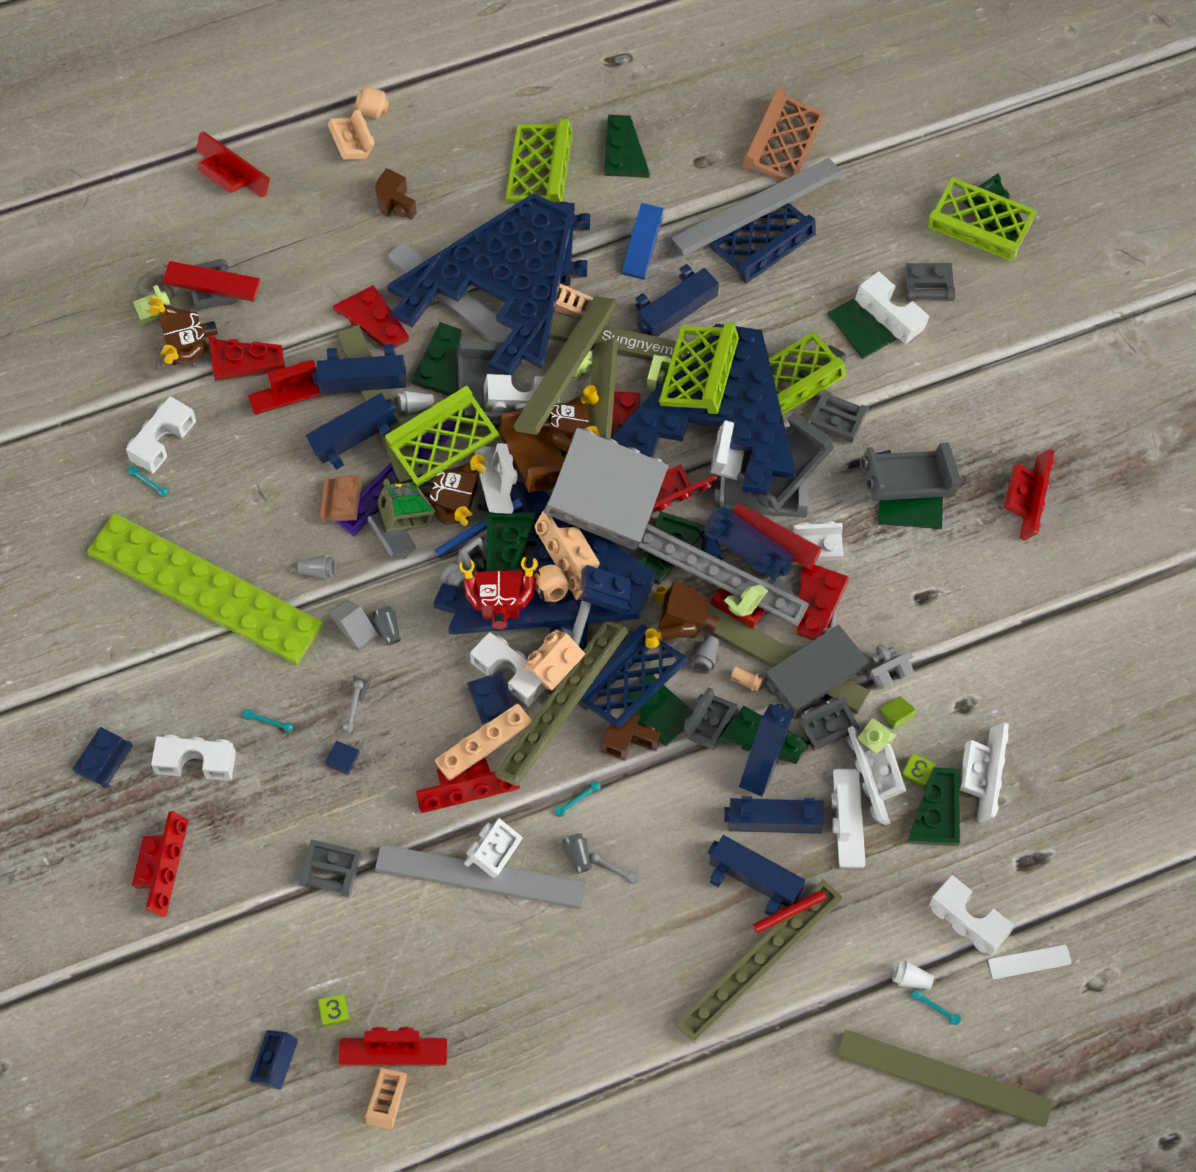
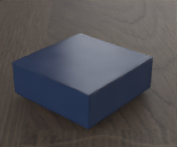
M336 741L325 761V765L349 775L360 751Z

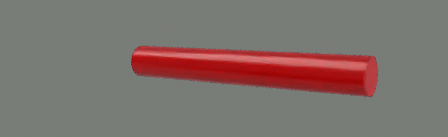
M820 890L752 924V928L758 934L826 900V896Z

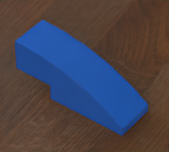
M641 203L622 269L623 275L645 279L663 221L664 208Z

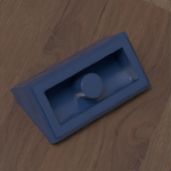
M267 1030L249 1081L281 1090L298 1043L297 1038L287 1032Z

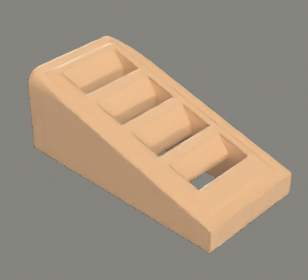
M560 284L558 291L559 299L556 301L555 311L581 318L585 311L581 310L583 304H588L587 310L593 298ZM565 298L569 299L567 303H564ZM574 301H578L576 307H573Z
M380 1068L365 1114L367 1125L388 1130L393 1129L407 1073ZM384 1080L396 1082L398 1084L397 1086L385 1084L383 1082ZM381 1091L394 1093V1096L382 1094ZM378 1101L391 1104V1106L389 1107L378 1104Z

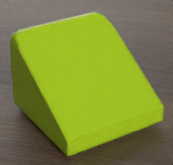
M901 696L879 709L893 729L911 720L916 714L915 708Z

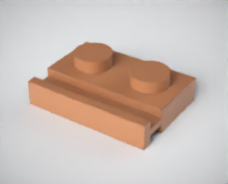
M360 475L336 476L335 479L325 477L320 511L322 522L331 519L333 522L357 520L362 482Z

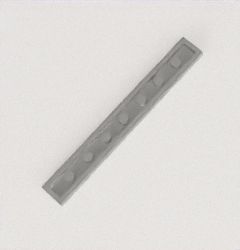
M827 158L671 237L672 244L685 256L841 176V170L830 158Z
M404 242L400 243L387 255V260L404 274L426 261L425 258ZM467 291L458 302L441 293H438L435 297L490 342H504L512 331L509 327L497 322L496 314ZM522 360L519 365L524 368L529 362Z
M649 524L646 526L641 543L638 545L639 548L738 597H741L742 593L749 586L761 584L768 592L757 606L799 626L809 603Z
M382 844L380 846L375 867L376 872L581 909L585 882L507 867H503L499 875L492 878L474 862L467 867L464 864L466 861L464 859Z

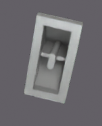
M476 537L458 551L459 562L462 561V568L464 570L472 568L470 559L474 562L472 576H475V572H487V549L481 538Z
M348 599L328 613L329 618L358 651L378 636L361 606Z

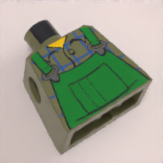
M396 476L387 477L383 482L385 487L378 498V507L386 532L427 527L435 510L420 489L413 482L400 484Z

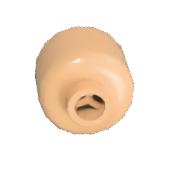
M366 86L363 90L358 91L354 107L360 110L363 116L378 119L381 113L386 114L389 101L385 100L386 95L384 91Z

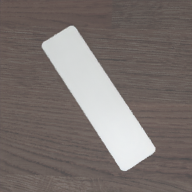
M1060 945L992 958L988 960L992 978L999 979L1071 965L1072 961L1067 945Z

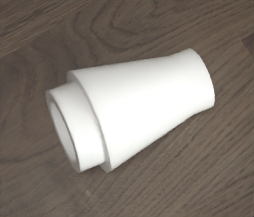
M409 391L398 394L400 413L405 412L407 415L434 406L433 394Z
M898 961L893 972L892 981L902 987L930 990L934 981V975L925 972L908 961Z

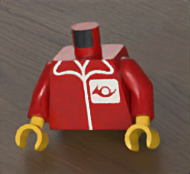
M526 557L522 559L521 566L525 570L524 575L523 570L475 572V576H472L474 562L470 559L472 568L465 571L462 568L461 561L459 568L465 574L463 583L467 600L475 610L482 611L484 619H492V626L494 628H506L507 619L517 618L520 609H524L534 595L535 576L533 571L538 566L537 560L534 558L533 566L527 568Z

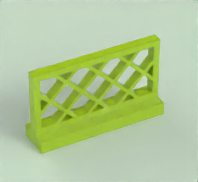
M560 119L559 124H517L506 193L507 203H518L542 186L547 189V194L539 196L551 202L563 201L573 136L569 119ZM522 132H532L535 134L527 141L522 138ZM548 132H556L555 136L549 141L543 137ZM540 139L544 144L537 150H534L530 145ZM527 148L531 154L522 160L519 157V153ZM549 148L553 154L544 159L540 154ZM537 158L541 163L532 169L528 163ZM524 167L528 173L519 178L516 172ZM547 167L550 173L541 178L537 173ZM534 176L538 182L529 188L525 182ZM519 186L526 190L521 195H513V191Z
M952 177L937 207L929 216L928 228L1014 262L1018 249L1037 214V210ZM956 186L963 189L965 195L954 198L951 191ZM976 196L984 197L986 203L975 206L972 198ZM968 200L971 208L959 211L956 203ZM952 204L956 212L946 215L941 213L943 207ZM1002 204L1006 206L1007 211L996 215L993 206ZM989 208L992 216L981 220L977 211ZM1021 212L1029 215L1026 221L1017 223L1014 216ZM974 213L976 222L969 224L963 221L962 216ZM1010 216L1014 225L1002 228L999 219ZM995 221L998 230L993 232L986 231L983 225ZM1016 230L1019 237L1014 242L1007 239L1004 233Z
M725 322L723 328L681 326L659 400L661 406L707 408L709 414H718L739 339L734 323ZM686 334L697 336V338L689 343L685 341ZM712 335L719 336V339L712 344H709L706 340ZM703 342L706 348L695 353L692 348ZM689 351L692 356L681 362L679 357ZM711 352L714 358L704 363L701 358ZM697 361L701 366L690 372L686 367ZM683 370L687 375L676 381L674 375ZM706 371L709 374L708 378L699 383L695 377ZM690 380L696 384L687 391H684L681 387ZM676 389L681 393L676 398H668V395ZM699 390L702 391V400L690 398L691 395Z
M815 331L769 358L770 366L778 367L777 374L773 375L782 416L847 377L844 362L840 357L837 358ZM813 340L817 344L816 351L804 350L805 345ZM798 355L796 363L784 362L785 357ZM802 356L814 357L813 365L800 364ZM819 357L829 358L831 361L825 366L817 365ZM782 368L794 369L793 377L781 376ZM799 370L811 371L810 375L805 378L797 377ZM779 382L791 383L787 389L777 390Z
M468 386L463 387L385 435L388 447L394 452L417 487L499 437L498 431L479 406ZM472 405L476 410L475 420L463 418V410ZM446 420L457 421L455 431L441 430L442 423ZM460 422L473 424L471 435L458 433ZM477 425L487 427L491 434L484 438L475 436ZM427 432L436 434L434 445L421 443L422 435ZM440 435L453 437L451 448L437 446ZM456 438L470 440L468 448L465 450L454 449ZM406 445L415 446L413 458L403 456L399 449ZM419 447L432 450L430 461L417 458ZM436 451L449 453L448 460L444 463L433 462ZM415 463L428 465L427 473L418 478L414 473Z

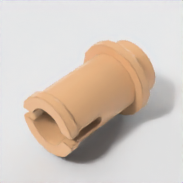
M736 666L730 681L750 688V692H759L764 678L760 677V673L753 674Z

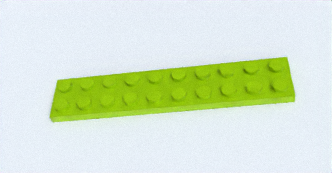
M116 513L112 515L87 550L88 555L295 665H298L323 627V622Z

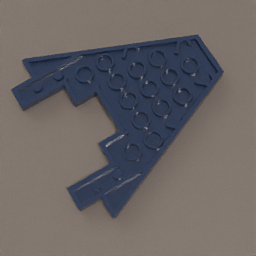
M532 193L389 283L387 286L388 291L402 298L392 312L393 318L413 328L438 293L458 302L469 286L473 285L506 302L496 315V321L512 329L509 336L490 360V368L504 375L512 376L522 360H525L542 369L572 226V211Z
M716 323L713 327L723 328L724 324ZM735 326L739 339L718 414H709L707 408L661 406L659 400L665 383L664 380L611 439L626 448L632 447L639 450L643 455L654 457L659 438L683 441L689 422L721 427L725 420L732 422L734 426L730 449L752 452L742 485L743 492L767 496L772 476L795 479V467L763 332L760 329ZM712 335L706 340L709 344H712L719 339V336ZM701 342L693 350L695 353H698L706 348V346ZM690 352L681 362L687 360L692 356ZM710 352L702 357L701 360L706 363L713 359L714 355ZM696 361L686 368L692 372L701 365ZM681 370L674 375V379L678 381L687 374ZM705 371L695 378L700 383L708 378L709 374ZM690 380L681 387L684 391H687L696 384ZM676 389L668 395V398H676L681 393ZM699 390L691 395L690 398L702 400L703 393Z
M516 482V484L512 485L510 491L511 501L518 498L523 507L513 513L536 512L535 525L545 510L551 496L542 490L529 493L524 482ZM483 491L477 503L478 510L489 512ZM552 517L558 528L576 527ZM534 525L526 543L535 546L527 568H531L533 566V559L537 560L538 566L533 571V575L543 566L555 565L537 534ZM579 528L600 563L598 569L630 579V601L628 602L630 610L624 615L591 604L586 623L639 619L654 583L655 573L612 541ZM442 583L433 605L435 609L454 614L448 631L449 634L455 635L575 624L582 601L576 600L570 589H568L561 600L546 602L540 598L534 588V595L526 607L520 609L517 618H508L507 627L503 629L494 628L492 626V619H484L482 611H477L467 600L465 589Z

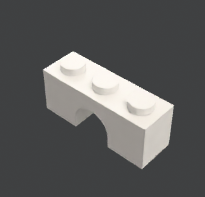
M878 271L859 286L855 300L861 307L870 312L879 323H882L896 338L907 344L925 329L930 316L913 301L904 307L893 305L890 299L895 285Z
M487 374L484 383L485 411L515 412L524 410L544 377L535 376L531 391L520 392L512 386L511 375Z
M169 396L165 402L158 406L154 416L143 424L139 434L128 442L126 451L129 460L149 473L154 474L167 458L165 447L158 440L166 434H174L182 439L196 423L193 409Z
M489 632L470 652L471 664L487 676H492L499 669L513 671L515 676L508 682L509 692L526 707H529L546 689L532 672L527 671L523 667L527 662V657L519 650L514 651L511 649L507 641L499 635L496 637Z
M175 735L156 736L151 766L157 775L181 777L182 767L188 760L200 759L204 762L202 770L206 779L231 781L236 751L233 743L224 739H217L214 742L205 741L199 737L181 739Z
M951 875L932 897L929 906L932 907V911L937 917L945 918L949 921L958 934L966 935L970 938L979 951L982 953L987 952L992 956L1011 934L1015 925L995 909L984 918L972 917L967 912L965 904L969 901L973 891Z

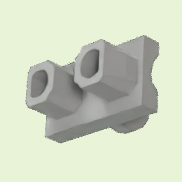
M880 644L876 647L877 654L872 656L871 660L874 664L879 661L883 664L865 672L867 679L872 678L879 689L885 688L893 683L888 670L894 668L899 679L914 673L909 661L914 657L911 651H908L891 659V655L896 653V649L893 646L886 649L883 644Z

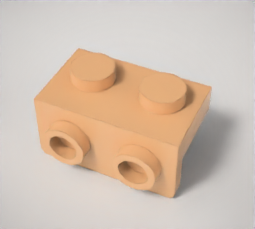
M355 110L351 118L330 119L328 127L342 159H367L374 147V139L370 135L360 110Z
M556 630L548 634L544 639L543 645L528 656L527 662L523 667L527 671L532 672L547 689L553 691L585 653L567 633Z

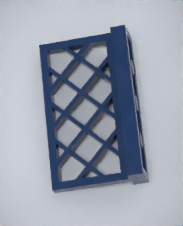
M787 203L782 206L785 209L784 212H770L760 217L768 218L767 224H754V221L709 243L715 253L740 273V279L747 284L815 236V218L810 214L807 216L803 215L794 206ZM771 218L784 219L783 224H770ZM787 219H798L799 222L789 225L787 224ZM741 230L750 231V237L737 236V233ZM753 231H766V237H753ZM770 231H783L777 237H769ZM723 243H733L732 249H722L720 245ZM736 243H749L748 249H735ZM752 243H765V246L760 249H752ZM735 255H748V258L740 263L734 259Z
M643 624L615 650L578 702V705L584 710L590 709L618 729L688 662L685 655L660 639L658 645L659 653L646 654L649 648L646 647L645 632L649 628ZM672 657L677 659L672 665L663 666V659ZM659 660V667L646 669V661ZM641 662V670L628 671L634 663ZM659 674V678L655 682L646 683L647 675ZM642 676V684L629 685V678ZM624 679V686L611 688L617 680ZM642 691V695L638 699L629 700V692ZM624 693V701L611 703V695ZM607 696V703L594 704L599 697ZM624 708V712L617 719L611 715V709Z

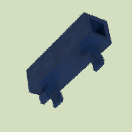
M565 201L554 202L573 213L560 284L570 286L571 275L587 277L588 261L577 260L573 262L572 252L574 228L585 231L590 230V214L581 213L575 215V203Z
M685 264L679 268L681 272L679 278L683 281L652 303H650L644 293L635 298L638 302L635 304V307L639 310L637 325L643 334L658 337L717 297L719 282L705 268L694 274L692 268Z
M384 344L385 356L339 359L337 348H327V360L317 361V370L313 371L314 385L319 386L320 394L406 388L404 356L396 355L394 344Z
M381 392L306 434V437L322 464L330 461L331 465L333 464L335 470L344 466L339 454L379 432L385 438V435L392 431L390 426L398 422L394 414L398 410L392 399L387 400Z
M725 506L714 509L703 529L708 537L713 540L717 539L752 564L753 569L759 573H765L772 579L785 576L792 567L790 562L794 557L792 553Z
M778 703L775 705L769 704L761 718L739 784L740 788L761 797L770 784L794 715L792 709L787 711L779 707L780 704Z
M752 796L730 798L729 807H724V822H729V831L822 834L824 827V800H815V798H804V800L752 799Z
M722 835L719 842L714 840L708 851L710 855L709 865L715 867L709 883L719 888L727 874L771 898L765 908V914L768 916L778 912L781 904L788 907L796 903L804 889L805 879L725 835Z

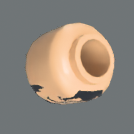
M546 565L538 569L534 574V588L542 600L556 602L561 600L567 593L569 582L560 567Z

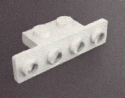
M497 443L496 447L483 446L476 450L474 455L480 454L487 459L486 462L482 463L486 467V471L484 473L479 472L488 510L494 513L512 514L514 508L510 491L512 485L517 482V471L513 468V456L509 454L507 444Z
M1005 722L990 728L987 746L973 740L965 744L959 790L980 798L976 819L980 823L995 818L998 811L997 803L1002 786V768L1005 764L1004 754L1009 738V724Z
M851 726L848 728L850 736L847 737L850 748L855 751L857 756L855 760L856 768L860 774H863L865 782L862 783V786L873 805L870 806L871 814L876 821L878 820L885 826L891 823L884 800L906 792L892 746L887 742L879 753H875L872 750L867 751L865 745L858 740L861 732Z
M857 769L833 770L834 793H831V809H835L836 818L832 819L833 833H837L839 867L841 869L864 868L865 850L859 771Z

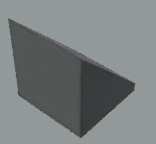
M353 675L354 682L356 680L363 682V688L359 692L362 701L369 688L368 680Z

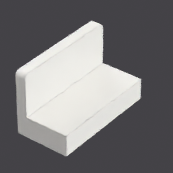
M725 420L717 433L710 473L738 480L737 475L741 470L744 451L730 449L734 423Z

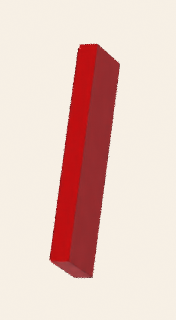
M169 261L163 277L164 285L252 302L255 301L261 283L260 278L174 261Z
M737 503L733 513L794 555L792 559L794 562L809 570L813 569L823 549L821 546L743 504Z

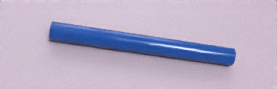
M518 498L512 501L513 512L523 507ZM487 518L435 549L438 557L441 558L486 530Z

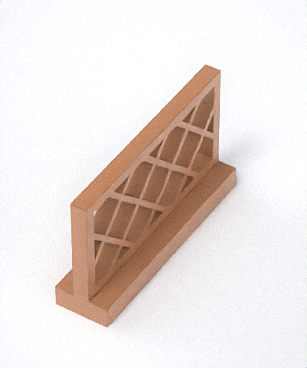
M778 87L741 168L747 171L753 168L780 181H784L790 176L783 174L780 168L790 165L793 175L799 173L825 113L786 96V90ZM785 104L793 107L796 113L787 115L784 109ZM811 115L818 118L816 123L807 124L804 116ZM799 118L803 126L793 128L790 120ZM785 122L788 130L779 132L776 124ZM805 131L809 139L800 142L796 133ZM791 135L795 143L786 146L782 137ZM777 139L780 148L771 150L768 141ZM798 148L801 157L792 159L788 150ZM783 152L787 161L778 163L774 154ZM769 156L773 165H763L759 163V160Z

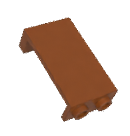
M523 410L501 414L498 432L504 444H507L509 454H512L513 462L528 492L554 488L564 463L558 447L546 443L545 430H540L537 435L516 432L514 424Z

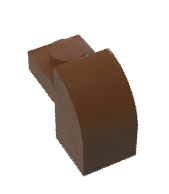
M386 168L376 182L375 190L378 208L387 217L394 211L397 215L405 216L412 220L417 214L416 201L405 195L407 192L406 177Z
M633 715L619 729L612 724L609 725L602 741V753L626 761L632 743L657 751L660 743V733L651 726H639L640 716Z

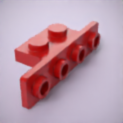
M206 132L199 133L196 151L206 157V159L199 161L197 170L230 193L246 186L260 197L266 196L270 178Z
M314 360L300 362L296 365L267 373L271 388L248 395L254 414L258 415L324 395L320 394L319 386L314 385L313 371L316 370Z
M1051 449L1036 457L1034 471L1020 464L1012 468L1004 509L1023 518L1019 537L1023 541L1035 536L1041 528L1040 519L1045 508L1044 500L1050 484V471L1054 465V451Z
M682 464L667 470L653 509L656 508L657 512H660L670 507L669 502L674 499H678L681 502L692 497L691 492L698 488L700 492H703L713 487L712 482L718 479L717 475H712L691 485Z
M484 757L451 780H448L440 769H436L440 785L417 790L416 796L420 813H426L520 789V784L515 786L497 778L496 771H490L487 759Z
M175 811L168 812L163 835L143 836L132 881V886L137 889L150 888L146 910L159 917L167 916L188 826V819Z
M373 1027L371 1031H364V1038H341L339 1040V1065L446 1066L448 1041L446 1038H420L419 1031H414L412 1027H400L398 1031H387L385 1027Z

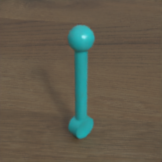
M136 466L128 468L130 476L140 478L157 490L161 497L168 495L166 488H161L139 473Z
M246 709L243 712L246 720L253 718L281 727L286 732L293 730V725L290 722L282 723L254 714L251 709Z
M593 782L590 788L564 806H557L555 814L558 817L564 816L567 809L593 791H599L601 788L600 783Z
M915 989L912 991L911 996L913 999H919L950 1019L952 1025H958L961 1022L959 1014H951L924 997L920 990Z

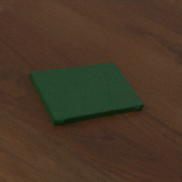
M855 298L828 312L829 318H831L862 359L897 340L892 332L882 323H879L870 312L861 307Z
M943 497L879 500L878 524L942 529Z
M654 675L646 676V683L657 680ZM663 685L634 715L640 716V723L643 726L647 725L656 729L660 733V742L667 746L685 729V720L694 711ZM642 691L629 692V700L638 699L642 695Z

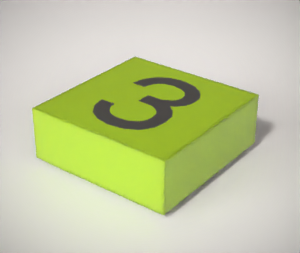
M913 753L902 774V778L925 788L933 767H936V764Z
M344 994L318 999L323 1027L350 1022Z

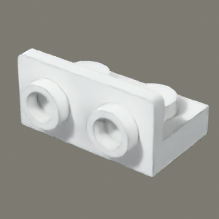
M827 521L822 524H811L803 522L793 526V532L823 548L817 561L843 560L842 523Z
M500 818L493 824L487 823L478 834L481 836V839L478 843L475 841L466 851L468 858L464 862L467 867L474 862L492 878L499 875L523 839L521 835Z

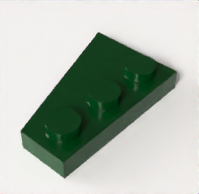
M608 114L604 176L650 178V172L630 115Z
M999 173L978 186L1004 198H1010L1007 189H1004L1001 183ZM976 196L972 198L975 206L986 203L984 197ZM964 200L963 202L971 208L968 200ZM1002 204L993 206L996 215L1007 211L1006 206ZM989 208L977 211L981 220L992 216ZM1019 213L1014 215L1017 223L1023 222ZM1010 216L999 219L1002 228L1014 225ZM995 221L986 224L992 231L998 230ZM1016 230L1004 233L1007 239L1014 242L1019 237Z
M439 323L412 377V384L446 396L457 392L456 350L460 340H462V329Z
M660 511L654 526L691 546L705 532L703 530L705 525L662 511ZM647 551L644 552L640 562L655 573L654 583L658 585L662 583L675 567V565Z
M536 512L512 514L487 513V572L516 571L535 523Z
M743 705L721 735L719 743L728 745V742L741 745V749L750 751L762 715ZM788 730L778 759L797 764L808 749L810 742Z
M933 767L907 844L959 846V769Z

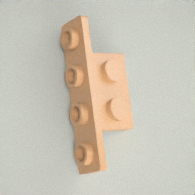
M543 511L534 528L555 565L561 568L567 578L569 589L576 600H581L583 596V591H581L582 569L586 565L598 568L600 563L579 527L558 528L552 516L544 514Z
M516 704L491 722L482 725L479 730L470 736L463 738L457 745L437 757L435 763L446 778L451 780L527 729L532 720L521 706Z

